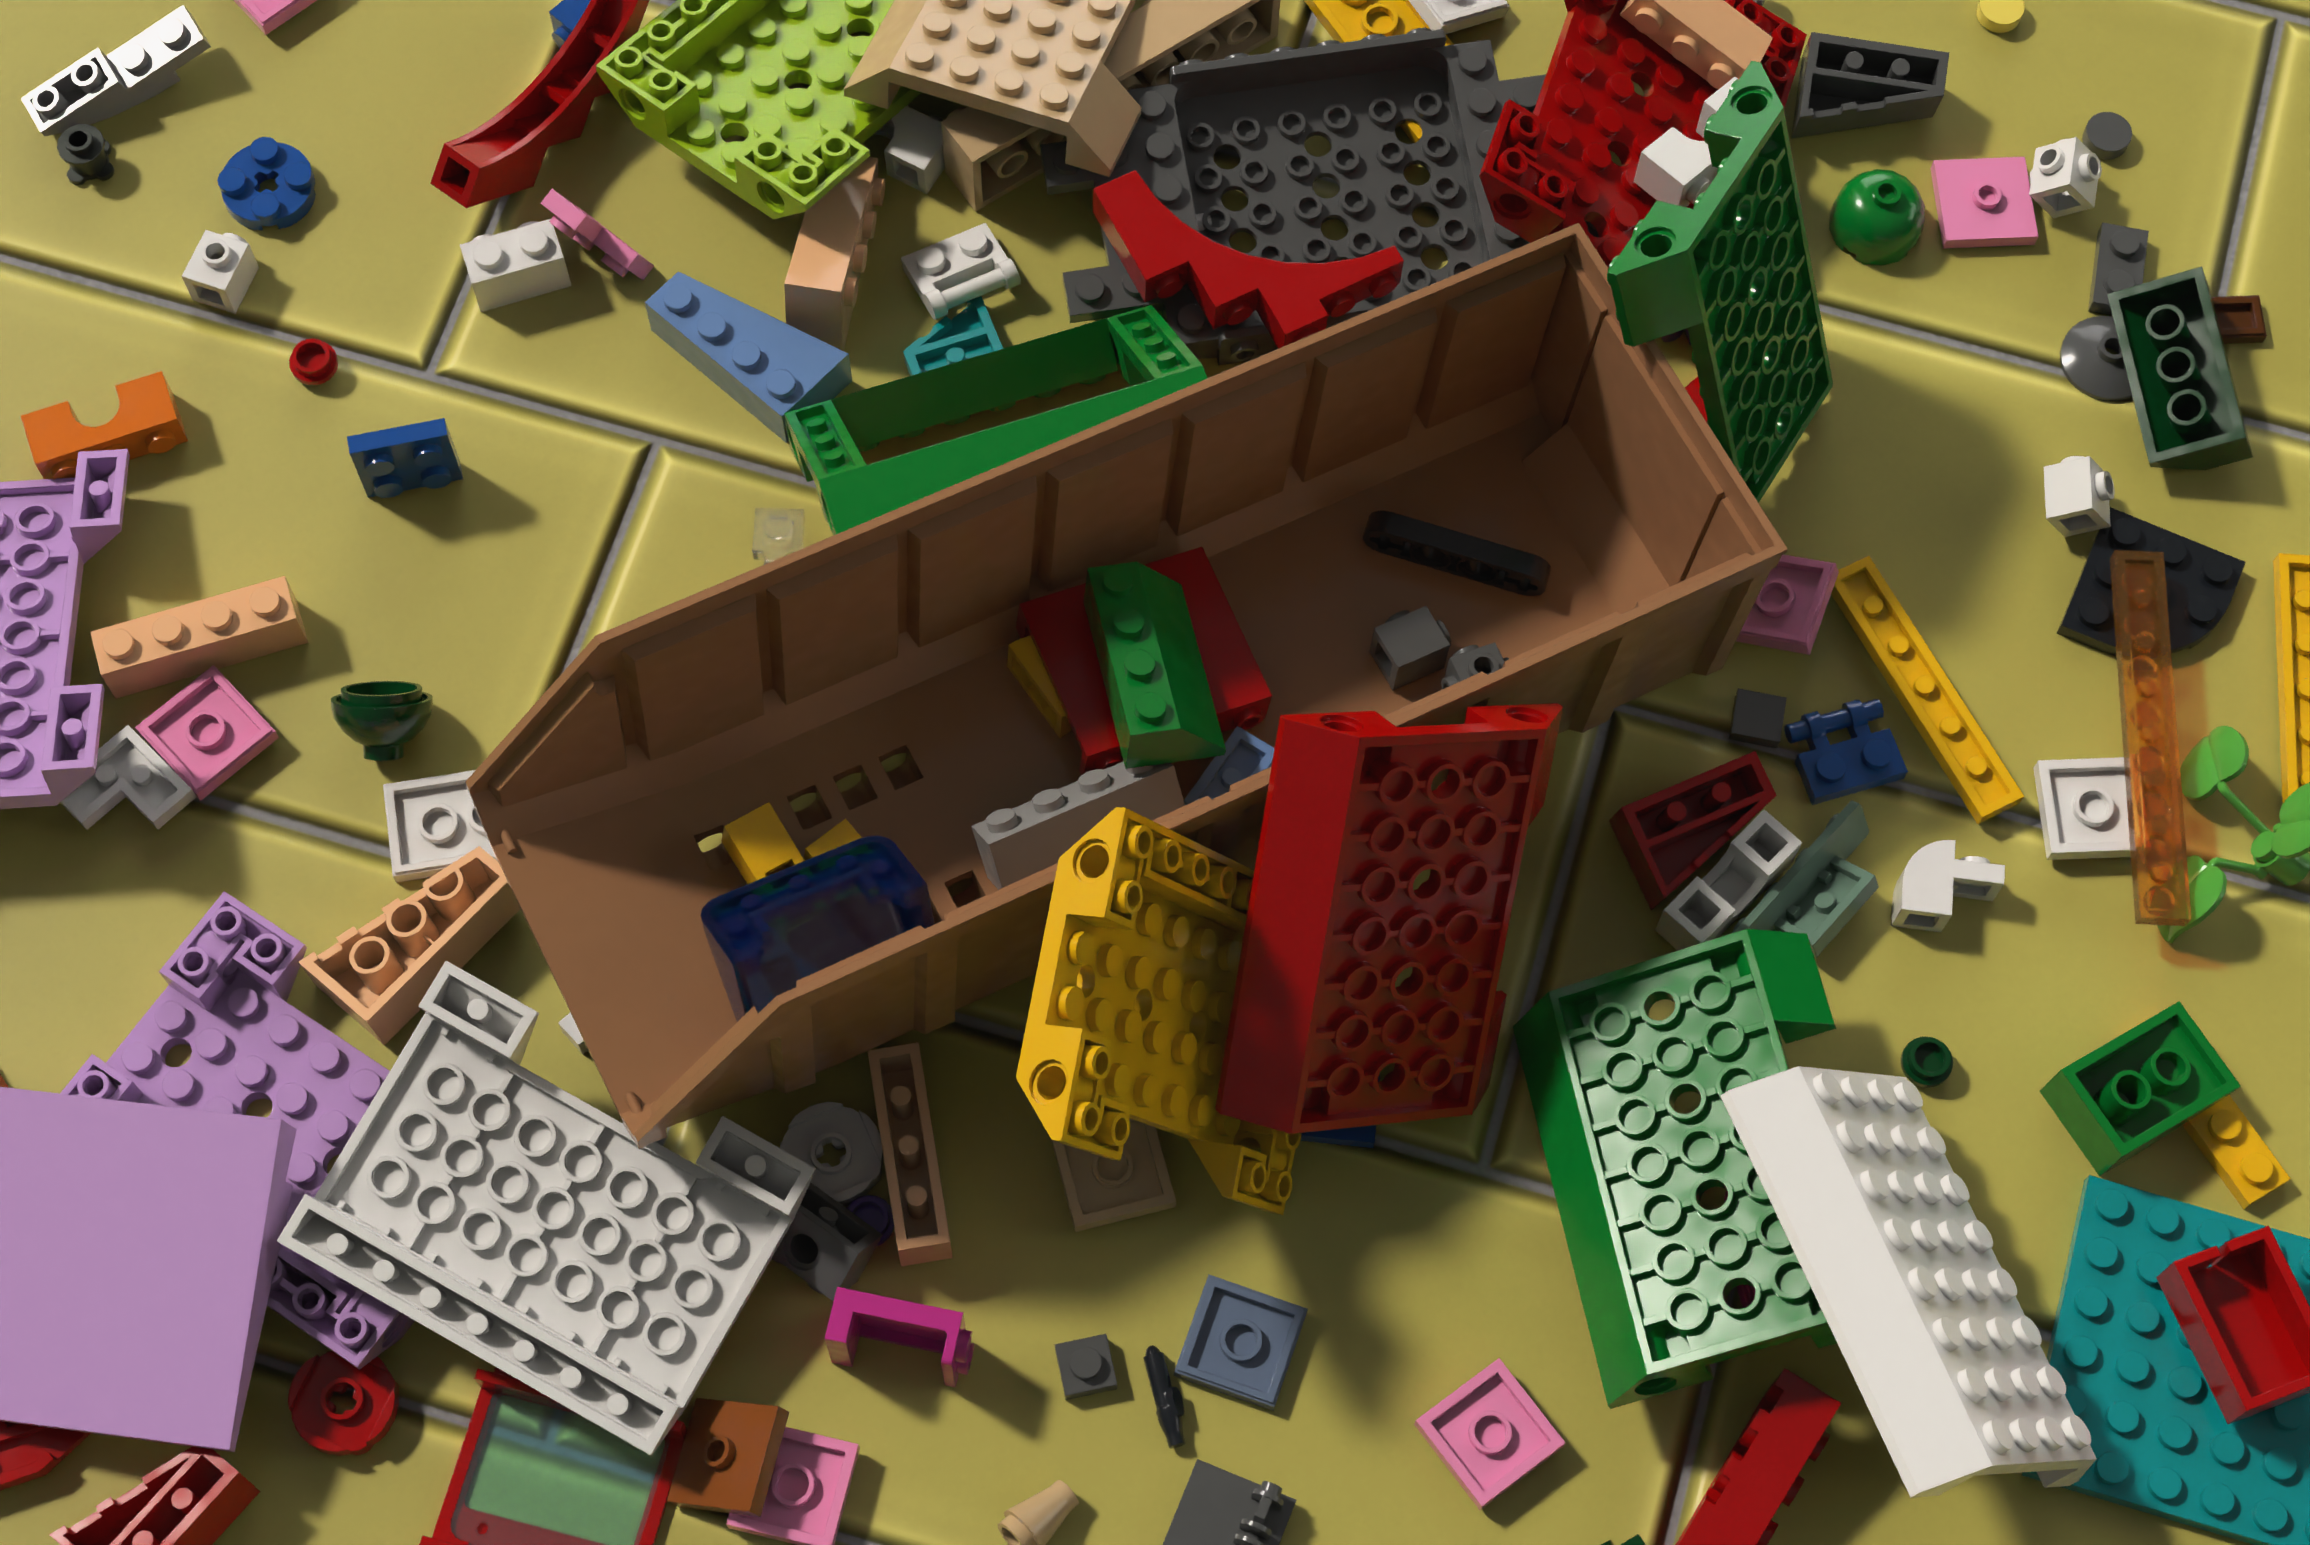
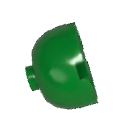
M1881 169L1864 172L1849 180L1840 190L1830 211L1829 230L1835 244L1842 251L1845 247L1849 252L1856 254L1855 260L1863 264L1883 266L1899 262L1907 256L1909 250L1916 246L1924 228L1925 204L1916 186L1905 176L1891 170Z

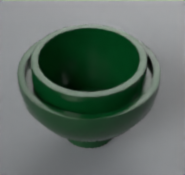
M371 681L350 684L341 688V694L331 698L333 718L341 730L352 740L363 745L364 759L374 761L403 758L404 743L412 740L423 730L431 716L433 707V696L422 692L421 685L403 681Z

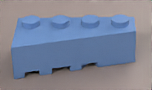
M677 272L645 301L651 331L786 443L788 442L784 413L834 399L852 382L849 353L681 272Z

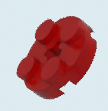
M330 1351L320 1357L317 1354L301 1366L291 1383L288 1405L297 1432L314 1449L334 1456L363 1455L370 1451L374 1444L379 1442L393 1425L399 1406V1386L379 1357L374 1358L359 1370L335 1352ZM348 1387L355 1389L353 1392V1398L357 1401L355 1407L352 1410L346 1409L343 1414H335L337 1406L330 1401L334 1393L344 1394Z

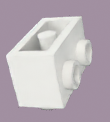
M551 219L541 222H526L516 229L495 235H480L470 242L460 244L481 312L571 286L554 226L549 222Z

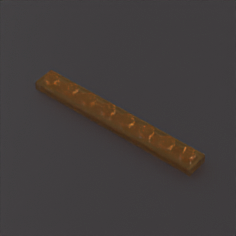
M2115 550L2110 557L2135 924L2186 926L2192 918L2164 552Z

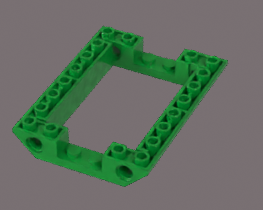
M1152 305L786 412L784 415L791 451L806 481L814 480L824 517L833 535H836L1208 378L1202 363ZM1117 364L1121 366L1123 377L1130 385V387L866 465L860 452L876 448L880 441L897 436L899 438L916 437L922 434L927 427L940 423L946 425L959 424L967 421L971 414L988 409L990 411H1003L1013 407L1016 401L1031 396L1037 398L1050 397L1059 393L1062 387L1078 382L1085 385L1100 382L1106 377V374L1118 371Z

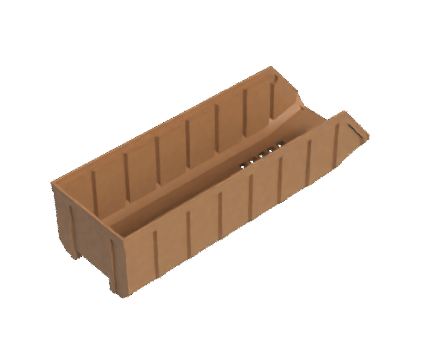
M1577 223L596 635L468 778L466 786L493 852L621 1120L638 1148H644L648 1144L667 1138V1127L773 1088L786 1094L816 1083L815 1073L838 1065L909 1031L916 1030L923 1034H928L954 1022L955 1010L1036 974L1058 863L998 890L987 878L971 826L986 820V817L996 810L1015 808L1031 801L1041 791L1062 788L1078 781L1081 776L1079 766L1082 750L1073 730L1061 738L1058 737L1007 667L1008 645L1021 639L1016 629L1019 604L1086 583L1087 568L1136 561L1145 565L1203 547L1272 694L1266 718L1257 726L1245 731L1274 748L1280 715L1376 711L1396 727L1464 724L1467 707L1558 703L1563 706L1558 734L1568 729L1583 733L1609 721L1614 708L1690 673L1707 676L1722 669L1770 571L1776 568L1781 556L1787 552L1788 548L1656 342L1652 340L1635 347L1625 345L1620 323L1616 318V306L1611 285L1607 281L1608 267L1581 225ZM1375 511L1394 512L1540 556L1551 566L1546 590L1538 596L1520 595L1375 551L1363 541V533L1369 515ZM1427 606L1435 621L1441 620L1444 623L1451 638V646L1448 651L1445 667L1403 687L1392 690L1369 652L1374 628L1385 624L1397 612L1403 610L1412 612ZM1495 642L1502 657L1509 658V660L1504 662L1501 669L1487 675L1482 671L1442 689L1441 680L1445 677L1449 658L1466 646L1477 645L1482 647ZM1235 728L1222 732L1224 744ZM906 753V760L899 767L889 772L885 771L881 762L891 756ZM1215 757L1172 762L1183 799L1186 798ZM1271 767L1230 785L1229 792L1214 799L1205 796L1152 821L1255 870ZM1448 769L1440 771L1434 777L1431 790H1436L1441 783L1447 780ZM861 773V780L855 786L843 792L839 791L836 785L837 781L848 775ZM816 793V799L811 805L800 811H793L790 802L802 795ZM768 802L779 817L803 859L806 847L846 818L885 864L882 881L880 882L882 887L873 898L860 906L853 902L843 911L839 909L833 900H830L832 909L828 920L824 922L826 928L815 937L801 943L797 937L785 944L782 943L723 843L706 852H702L698 845L701 840L711 835L723 833L725 825ZM972 878L971 885L965 891L951 897L947 889L950 885L963 879ZM926 899V905L920 911L908 917L904 916L901 908L913 901ZM881 919L880 926L874 932L861 938L858 937L855 932L856 928L869 921ZM835 940V945L829 952L820 957L811 958L808 950L822 942ZM788 961V967L785 971L773 978L765 979L762 973L764 969L778 962Z

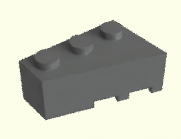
M1811 32L1802 55L1791 139L1933 117L1944 96L1949 52Z

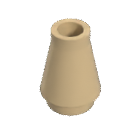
M1057 1480L1050 1487L1004 1512L1005 1519L998 1524L999 1532L1008 1545H1046L1068 1514L1079 1504L1078 1499L1067 1484Z

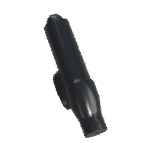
M1151 1345L1146 1349V1356L1143 1359L1157 1408L1156 1414L1169 1448H1178L1186 1444L1182 1424V1416L1185 1412L1182 1395L1177 1387H1172L1164 1353L1160 1352L1156 1346Z

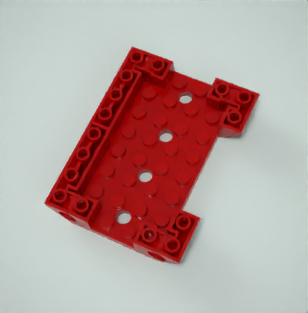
M1564 0L1568 13L1534 111L1532 113L1510 99L1504 104L1479 177L1496 223L1530 243L1579 223L1609 268L1612 259L1616 255H1620L1631 239L1638 221L1646 217L1656 202V199L1633 182L1641 152L1672 127L1692 140L1704 141V138L1696 132L1704 101L1718 89L1711 86L1692 69L1674 58L1672 54L1621 17L1620 13L1627 0ZM1724 0L1773 37L1760 63L1785 109L1807 34L1753 0ZM1633 82L1637 83L1641 87L1644 96H1641L1634 91ZM1610 151H1613L1620 158L1622 166L1615 164L1611 160ZM1692 203L1687 206V208L1691 209L1694 207ZM1585 221H1588L1595 226L1598 232V237H1595L1588 232V227Z
M1558 703L1467 707L1464 724L1396 727L1376 711L1280 715L1215 1110L1219 1114L1295 1134L1466 1116L1474 1113L1490 1084L1507 994L1502 990L1496 991L1527 829L1544 806L1563 706ZM1448 769L1447 780L1441 783L1436 790H1431L1434 777L1440 771ZM1430 869L1429 879L1424 881L1418 889L1413 890L1416 877L1422 871ZM1412 967L1411 976L1406 978L1400 986L1395 987L1398 975L1406 968ZM1395 1063L1394 1070L1388 1073L1382 1081L1378 1082V1076L1382 1069L1389 1064Z

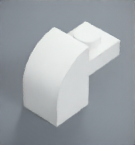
M1956 840L1936 841L1922 847L1911 857L1895 885L1892 899L1891 926L1942 932L1952 916L1953 896L1993 901L2004 885L2005 865L1991 864L1988 859L1979 856H1967L1960 860L1955 859Z

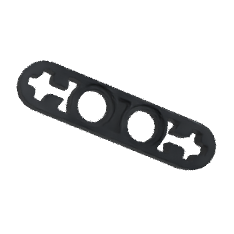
M1372 512L1369 515L1363 533L1364 543L1380 553L1520 595L1538 596L1543 594L1551 572L1550 564L1535 554L1394 512Z

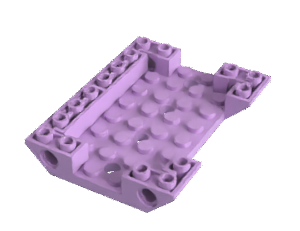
M224 891L159 971L168 983V986L106 1063L92 1054L60 1094L246 1115L248 1106L257 1099L264 1098L272 1101V1111L267 1118L282 1119L297 1129L286 1176V1182L291 1184L293 1188L285 1220V1228L303 1196L307 1194L315 1197L328 1175V1163L334 1156L342 1152L390 1071L287 1003L300 968L298 961L303 959L307 947ZM179 1044L191 1046V1057L184 1065L180 1067L166 1065V1055L172 1047ZM280 1244L267 1306L359 1370L399 1341L415 1320Z

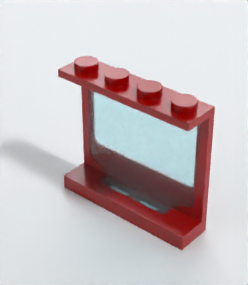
M495 1367L493 1372L477 1369L474 1379L481 1387L454 1472L432 1538L422 1535L419 1545H655L687 1432L683 1421L677 1420L651 1456L499 1368Z

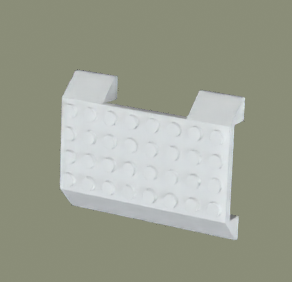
M445 961L418 1006L425 1011V1014L315 1197L307 1194L303 1196L277 1242L652 1456L687 1407L792 1224L816 1168L724 1116L721 1117L696 1160V1164L657 1142L639 1149L623 1123L520 1066L539 1015L537 1011L452 963Z
M1797 1066L1728 1090L1720 1095L1910 1498L1939 1496L1977 1475L2037 1472L2044 1488L2070 1486L2079 1481L2097 1459L2090 1446V1432L2085 1423L2074 1414L2065 1396V1382L2060 1373L2049 1364L2040 1346L2042 1343L2040 1332L2034 1322L2025 1316L2016 1298V1284L2010 1274L2001 1268L1992 1250V1236L1986 1226L1977 1220L1968 1202L1970 1198L1968 1188L1964 1181L1953 1172L1944 1154L1946 1152L1944 1140L1937 1130L1930 1126L1921 1108L1923 1100L1918 1089L1906 1077Z

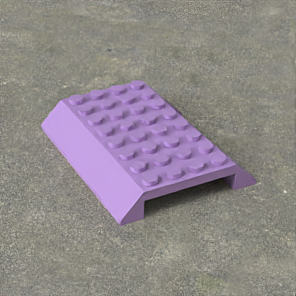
M128 449L78 452L76 475L74 478L0 482V809L56 806L96 773L105 689L103 684L70 686L83 565L122 531L130 457Z

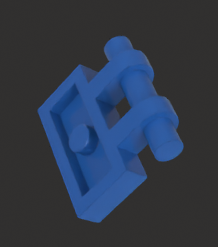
M1856 699L1843 703L1842 709L1822 715L1818 711L1807 713L1801 716V721L1784 726L1785 735L1790 744L1806 740L1810 751L1798 754L1794 762L1812 805L1905 778L1908 770L1890 728L1871 733L1868 726L1869 721L1884 716L1883 706L1879 699L1864 703ZM1844 728L1848 729L1851 739L1830 745L1826 736L1827 733Z

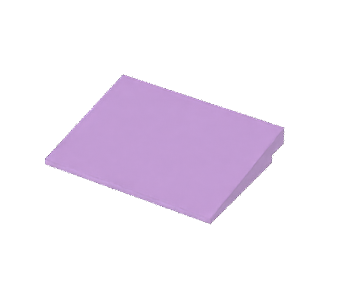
M0 1087V1421L235 1452L280 1243L277 1242V1239L284 1229L293 1188L291 1184L286 1182V1176L297 1129L284 1120L276 1118Z

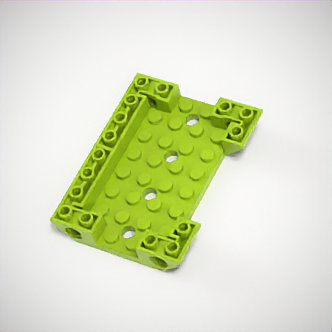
M677 0L596 65L597 73L636 128L772 219L805 212L870 157V150L863 146L862 143L922 93L901 86L888 109L844 96L845 86L894 0ZM859 31H864L871 34L870 36H850L851 34ZM795 83H805L809 85V87L806 89L788 88L790 85ZM736 135L746 138L743 142L732 141L727 143L724 141L728 137Z

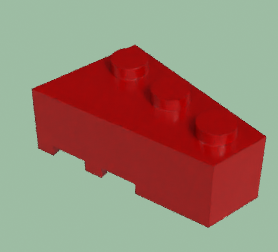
M190 1447L143 1476V1483L115 1500L109 1497L96 1505L97 1511L70 1528L64 1525L49 1535L60 1545H212L261 1491L213 1449Z

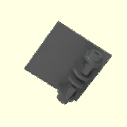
M1197 1459L1163 1545H1279L1297 1500L1281 1494L1283 1489L1274 1483L1263 1481L1260 1485Z

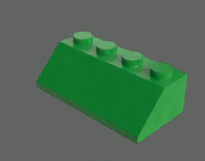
M1137 561L1087 568L1083 603L1125 769L1225 755L1226 747L1182 585Z

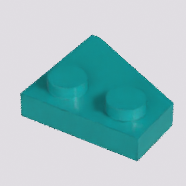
M981 296L967 301L968 307L952 320L945 316L932 327L928 335L918 338L903 351L905 364L910 376L1003 349Z

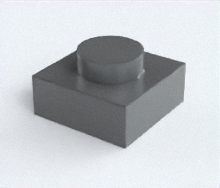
M1106 1334L1054 1344L1065 1400L1117 1389V1381Z

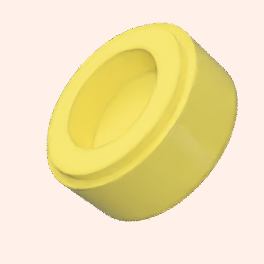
M1979 0L1976 8L1977 19L1989 31L1996 33L2012 31L2018 26L2024 13V0Z

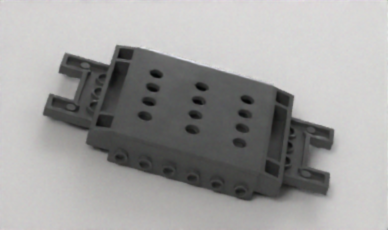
M1417 28L1409 31L1407 34L1387 37L1382 34H1372L1358 41L1344 43L1328 40L1317 44L1315 47L1308 48L1279 47L1270 53L1257 55L1235 53L1224 59L1206 62L1199 59H1190L1170 68L1169 84L1127 90L1142 107L1141 115L1110 177L1065 164L1067 141L1041 144L1040 155L1047 195L1093 189L1136 170L1154 196L1183 223L1212 241L1231 248L1229 240L1234 234L1238 232L1251 234L1255 238L1257 245L1251 252L1245 253L1247 255L1282 262L1327 263L1359 258L1395 245L1404 260L1401 280L1397 287L1383 297L1374 298L1371 296L1356 303L1349 312L1342 316L1331 317L1329 315L1327 329L1530 243L1495 222L1479 175L1504 104L1510 99L1533 113L1546 74L1499 81L1490 40L1445 46V30H1431L1429 28ZM1405 121H1413L1421 127L1422 137L1413 144L1403 143L1396 137V128L1404 124ZM1312 136H1322L1329 141L1331 150L1324 156L1316 157L1306 151L1304 143ZM1224 148L1232 149L1238 153L1240 163L1235 168L1222 169L1214 162L1213 157L1215 153ZM1410 165H1422L1429 171L1430 179L1423 185H1412L1405 179L1404 170ZM1328 177L1337 182L1340 190L1332 198H1322L1314 192L1313 183L1319 178ZM1230 190L1241 191L1247 196L1248 205L1240 211H1230L1222 204V196ZM1428 206L1437 212L1439 221L1432 227H1421L1413 220L1412 213L1418 207ZM1204 213L1202 223L1205 230L1199 231L1196 214ZM1209 216L1211 217L1212 225L1207 221ZM1330 219H1338L1347 226L1348 233L1343 239L1330 240L1323 235L1321 231L1322 224ZM1585 221L1588 227V232L1593 236L1598 237V232L1595 226L1590 222ZM1102 227L1101 231L1108 266L1063 272V286L1070 323L1104 319L1152 305L1157 311H1162L1163 319L1197 359L1217 358L1219 366L1247 362L1278 349L1256 310L1239 324L1229 325L1227 323L1213 329L1188 284L1183 285L1180 291L1168 298L1156 297L1148 302H1144ZM1437 248L1446 254L1448 263L1438 270L1429 269L1422 263L1421 254L1427 249Z

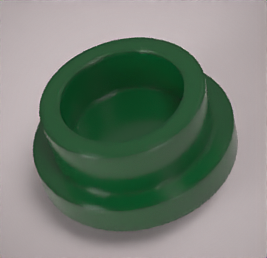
M1918 1037L1910 1041L1901 1054L1900 1061L1903 1073L1912 1083L1921 1087L1930 1088L1942 1084L1949 1077L1953 1068V1058L1950 1050L1943 1042L1933 1037Z

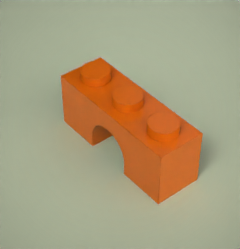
M160 371L116 385L119 397L118 412L112 420L101 426L90 427L82 425L68 401L21 415L35 465L42 477L53 480L57 478H74L76 475L78 452L128 449L129 460L150 453H164L173 449L175 445L187 442L188 438L174 394L163 372Z

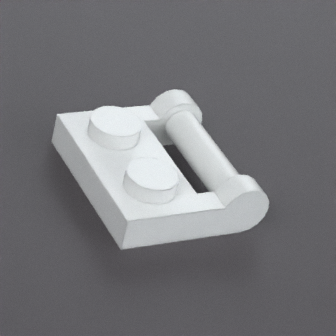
M986 223L901 257L905 274L934 320L948 315V309L1004 286L1008 290L1021 284V279L1012 259H1008Z

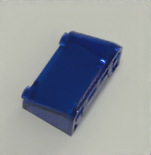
M883 836L859 838L720 895L707 902L700 914L708 944L737 1022L753 1006H755L759 1013L777 995L795 988L797 980L919 925L924 929L935 925L927 883L897 845L889 838Z

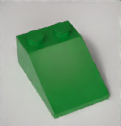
M2178 1001L2061 1069L2040 1090V1093L2100 1177L2240 1088L2241 1085L2186 1009Z

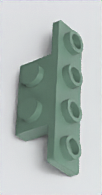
M1852 800L1840 813L1835 814L1829 820L1825 830L1812 845L1799 853L1794 865L1786 874L1767 889L1763 899L1751 913L1738 921L1732 933L1744 929L1805 933L1809 937L1814 956L1818 957L1879 888L1874 874L1846 861L1869 833L1862 805Z

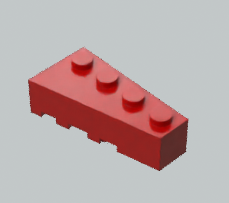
M1784 1368L1765 1392L1675 1545H1767L1779 1525L1771 1519L1780 1504L1783 1503L1789 1507L1800 1490L1805 1479L1799 1476V1473L1808 1458L1815 1462L1831 1436L1825 1430L1841 1402Z

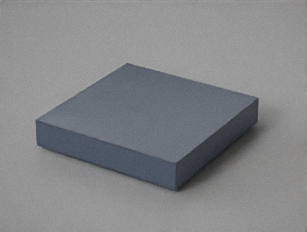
M1208 1274L1179 1356L1174 1376L1274 1411L1308 1309Z

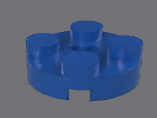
M271 137L257 138L252 142L251 146H247L237 152L227 162L217 180L223 201L230 215L238 223L252 230L263 231L262 226L277 225L278 229L290 227L309 212L314 204L316 195L314 191L315 178L307 158L296 148L285 143H277ZM275 180L278 187L275 191L272 192L269 189H265L261 193L258 192L263 181Z

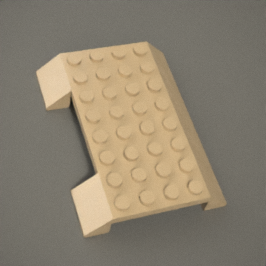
M894 0L845 86L844 96L888 109L899 88L903 86L1067 136L1065 164L1110 177L1141 115L1142 107L1104 63L1137 0Z

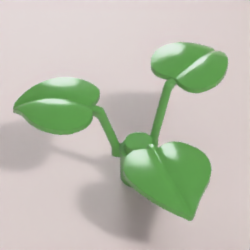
M2219 726L2213 729L2209 736L2202 738L2193 747L2181 765L2178 774V785L2184 796L2194 801L2204 800L2210 797L2217 789L2219 790L2221 795L2260 833L2251 845V854L2255 864L2252 865L2218 857L2212 858L2206 863L2199 856L2192 855L2175 865L2161 882L2155 902L2157 926L2164 940L2171 945L2180 934L2206 919L2222 901L2226 892L2227 879L2221 868L2253 874L2260 880L2264 879L2269 873L2286 886L2299 883L2310 871V854L2308 853L2310 852V782L2298 788L2285 800L2279 812L2280 823L2273 826L2272 832L2229 789L2226 783L2239 776L2245 770L2249 758V748L2245 738L2229 726Z

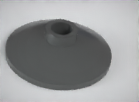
M2091 317L2073 326L2065 336L2060 348L2061 367L2069 382L2083 394L2097 400L2121 401L2131 398L2132 393L2113 317ZM2105 348H2111L2118 354H2110Z

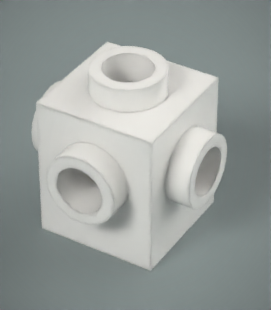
M2077 137L2062 139L2056 143L2038 147L2035 150L2033 169L2030 172L2031 185L2029 196L2053 218L2094 208L2098 179L2102 173L2101 160Z

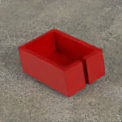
M2269 1226L2229 1240L2219 1248L2216 1245L2174 1261L2156 1277L2227 1424L2310 1393V1306Z

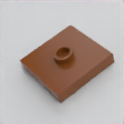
M696 1398L667 1502L684 1508L761 1517L789 1411L773 1405Z

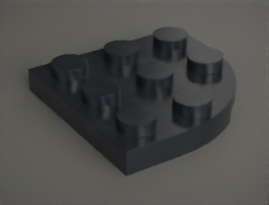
M2110 507L2111 527L2097 531L2057 634L2103 653L2131 660L2162 659L2164 655L2186 648L2191 649L2198 645L2214 630L2225 614L2246 562Z

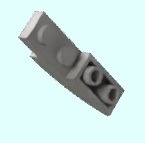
M182 5L107 56L99 48H96L21 99L39 131L44 136L63 133L69 127L77 124L91 125L115 116L163 92L180 81L175 70L211 46L192 14Z

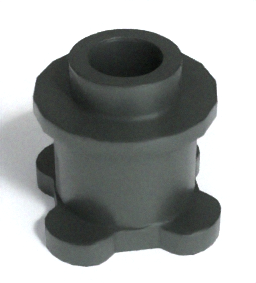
M77 124L69 127L61 134L58 139L57 149L60 157L70 164L67 177L72 184L82 185L87 180L93 179L106 181L113 176L114 167L109 162L108 157L112 151L111 146L96 127L88 124Z

